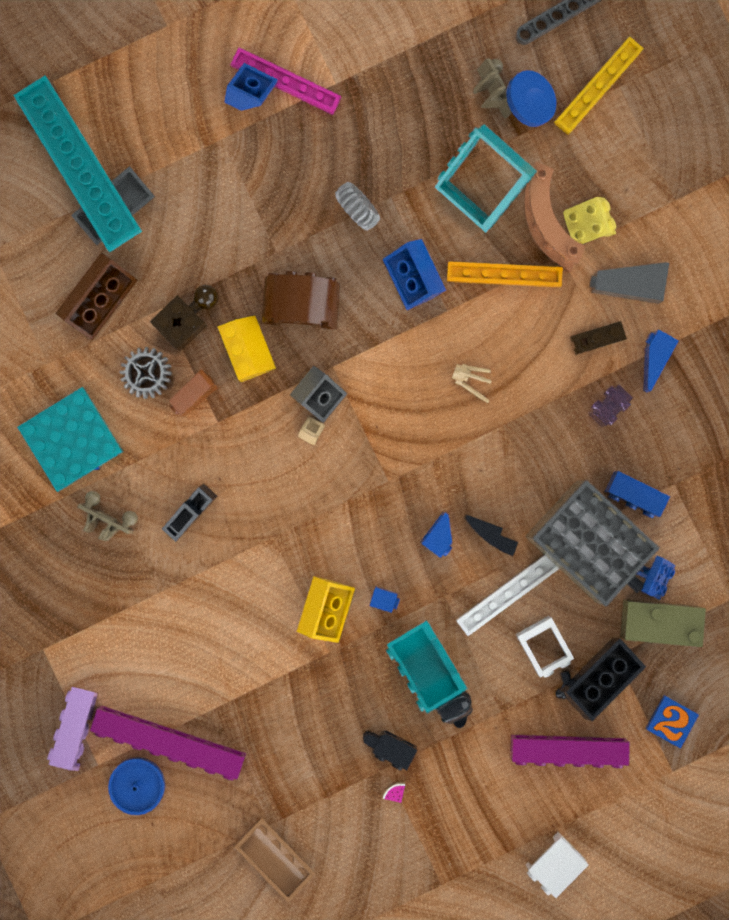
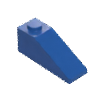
M659 329L654 333L651 332L645 341L648 343L645 347L643 391L646 393L652 391L679 341Z

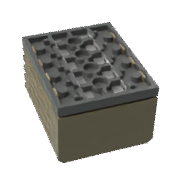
M587 480L576 481L525 536L590 598L605 607L626 585H629L636 593L643 589L644 583L635 575L660 549Z

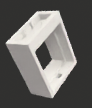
M550 616L515 634L539 677L544 676L546 678L554 673L553 670L558 667H567L571 664L570 661L574 659ZM551 628L565 656L540 668L526 641Z

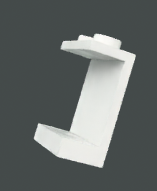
M559 832L553 836L555 842L533 865L529 862L526 864L529 877L533 881L538 880L542 884L541 888L547 895L552 894L555 898L588 866L586 859Z

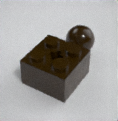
M201 285L195 290L194 301L189 306L177 295L150 323L180 352L207 326L196 314L201 309L214 307L218 302V293L211 285ZM177 320H181V327L175 326Z

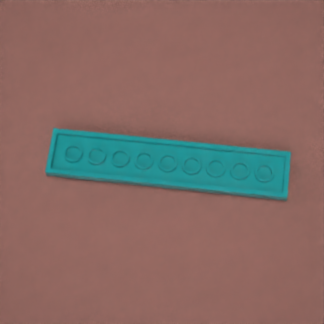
M46 75L13 95L107 250L111 252L141 233L142 230Z

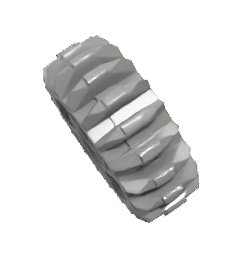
M351 182L341 185L335 192L336 199L341 207L362 229L368 231L380 220L379 213L374 208V205Z
M145 347L143 353L141 348H137V355L131 351L130 355L132 358L130 359L127 356L124 358L128 363H121V366L125 368V370L120 371V374L125 375V377L121 378V381L127 382L124 388H130V394L136 392V397L140 398L143 393V398L147 399L148 393L151 398H155V391L161 395V387L167 390L168 387L164 383H171V380L166 377L171 376L172 372L166 371L171 368V365L165 364L168 358H162V352L156 354L155 348H152L151 352H149V348ZM143 358L153 359L146 365H140L137 363L139 360ZM157 363L159 364L161 370L159 379L155 376L154 373ZM133 367L137 370L138 373L135 379V383L132 379ZM139 368H142L143 370H148L149 375L152 376L153 379L149 376L143 377L144 373ZM146 381L155 383L150 388H139Z

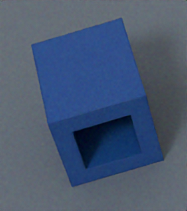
M375 586L370 606L392 613L393 609L397 610L400 598H397L398 594L396 592Z

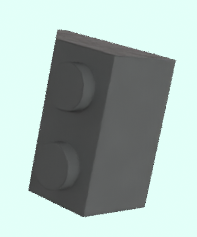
M315 366L309 370L290 394L293 399L323 423L347 395L339 385Z

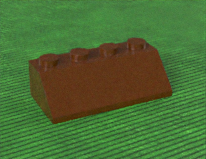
M100 253L55 314L80 333L93 340L138 280L112 259Z

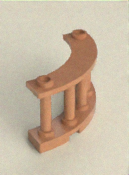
M535 162L534 169L537 172L526 185L524 192L526 224L534 242L549 260L557 266L563 267L564 270L571 272L574 264L578 265L586 246L570 237L560 226L553 213L550 202V182L554 169Z

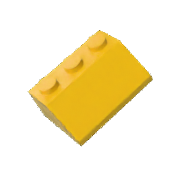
M256 316L236 319L218 326L240 382L276 369Z
M313 576L296 632L312 639L339 643L355 588Z

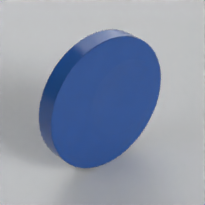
M526 70L515 75L508 83L506 91L507 102L511 112L521 123L531 127H538L553 117L556 110V96L552 86L545 77L535 71Z
M141 757L127 759L120 763L110 776L108 784L109 796L113 804L126 814H146L159 804L164 795V775L161 769L151 760Z

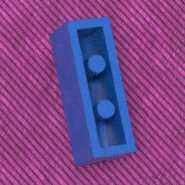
M614 471L604 491L609 494L608 497L617 502L622 500L626 502L625 506L633 510L638 508L643 511V515L651 519L654 516L661 517L670 499V496L619 471Z

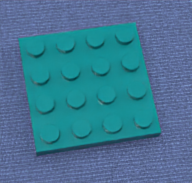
M84 387L79 388L17 427L57 492H60L94 471L97 467L102 466L124 452Z

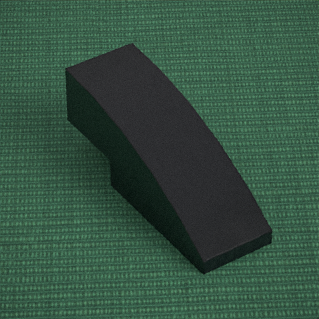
M203 483L181 505L162 530L176 542L218 496Z
M465 514L464 519L483 540L496 549L514 556L518 542L501 536L503 528Z

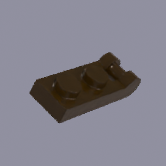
M621 321L570 336L571 342H574L576 348L574 349L575 355L627 339ZM582 339L586 340V346L582 345Z

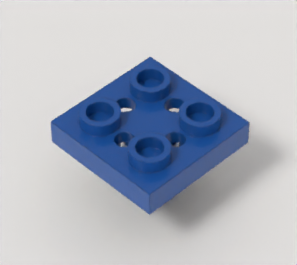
M657 555L651 568L643 566L641 568L643 572L639 571L636 574L646 579L641 591L660 600L667 592V583L669 579L673 578L676 565Z

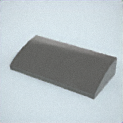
M130 166L112 180L113 185L132 215L137 213L155 197ZM80 207L71 216L92 241L99 245L102 240L82 207Z

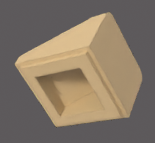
M308 416L300 429L298 437L315 445L325 425Z

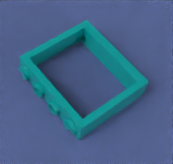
M484 124L480 128L475 127L468 136L470 140L467 143L464 142L459 147L458 156H454L448 162L447 166L449 168L446 172L442 171L438 176L439 181L435 188L486 233L494 226L536 174L537 170ZM480 139H483L522 174L490 216L450 182V179Z

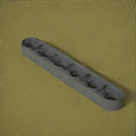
M564 0L521 25L517 30L516 40L521 45H527L602 0ZM576 2L579 7L577 10H571L568 4ZM555 11L560 12L562 19L555 20L552 17V13ZM543 21L546 24V28L540 30L536 27V23ZM526 30L529 32L530 37L522 39L520 32Z

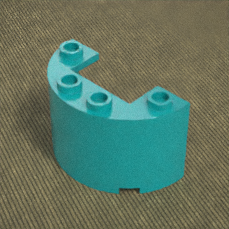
M428 621L423 622L387 644V654L391 660L395 659L399 663L397 668L402 677L406 675L409 683H407V686L412 694L416 692L419 699L416 703L421 711L425 710L426 713H429L468 689Z

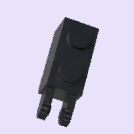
M369 730L363 733V742L372 748L375 758L383 762L385 760L391 762V766L400 771L402 769L408 770L418 750L416 745L387 730L381 731L380 735Z

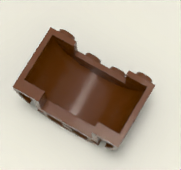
M286 271V274L268 273L264 280L261 324L314 325L321 329L337 330L340 283L336 282V278L317 277L316 273L306 272L305 275H297L295 271Z

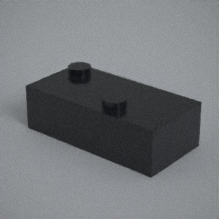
M612 638L560 692L585 720L593 722L646 666L620 638Z

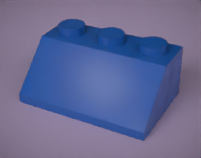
M422 239L407 242L383 259L406 310L425 303L446 291Z

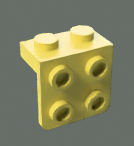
M595 197L565 210L563 215L570 237L581 244H585L602 236L610 237L615 235L616 223L610 216L609 202L605 198Z

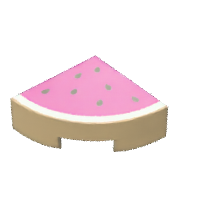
M397 782L384 791L382 799L401 803L405 782Z

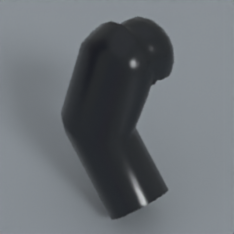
M569 670L560 672L563 684L561 688L555 691L558 699H566L560 690L571 680Z

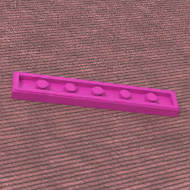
M238 47L231 62V67L238 70L243 63H246L278 79L275 88L332 115L341 100L340 95Z

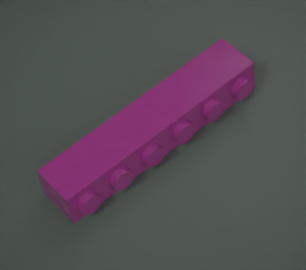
M511 735L510 758L516 765L534 763L537 766H545L546 763H554V766L563 767L565 764H573L575 767H584L585 764L596 768H603L604 765H611L613 768L629 766L630 742L626 738Z

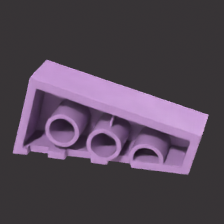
M72 687L71 691L67 692L65 702H67L66 709L62 710L59 721H62L60 729H57L54 734V741H56L54 749L51 748L48 754L49 765L79 771L80 764L77 763V760L83 755L84 744L82 739H85L88 735L89 724L86 723L87 720L92 718L97 693Z

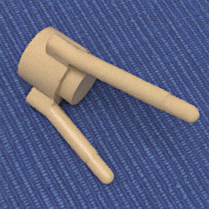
M457 364L452 379L456 380L455 383L463 386L488 403L489 399L463 381L467 382L470 377L490 384L491 380L470 372L490 373L491 370Z

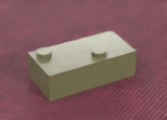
M623 599L620 638L628 641L703 647L706 608L693 605Z

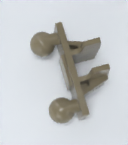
M488 58L477 69L482 79L474 87L473 93L475 95L488 89L491 95L481 107L499 108L505 119L512 112L507 102V88L499 75L503 70V63L499 59L491 60Z
M96 491L88 492L85 496V504L80 503L77 506L88 513L83 531L87 533L94 532L100 520L108 523V526L102 530L98 538L102 541H109L119 530L132 534L134 530L129 526L135 525L138 520V516L134 511L125 512L122 516L123 523L117 521L118 519L105 512L92 508V506L98 505L101 500L99 493Z

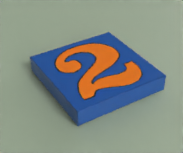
M663 695L645 729L681 749L699 714Z

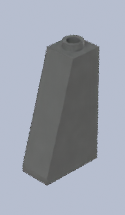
M669 263L597 271L590 279L591 293L659 304L664 301Z

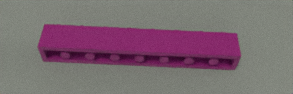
M102 705L97 708L90 729L97 737H109L119 744H131V747L134 749L142 750L143 748L149 750V753L152 755H164L170 761H182L188 767H200L206 773L221 774L227 780L238 779L246 756L244 752Z

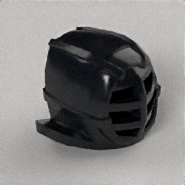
M464 691L436 708L442 722L447 724L453 723L457 728L464 727L467 722V716L473 712L471 696L468 692Z

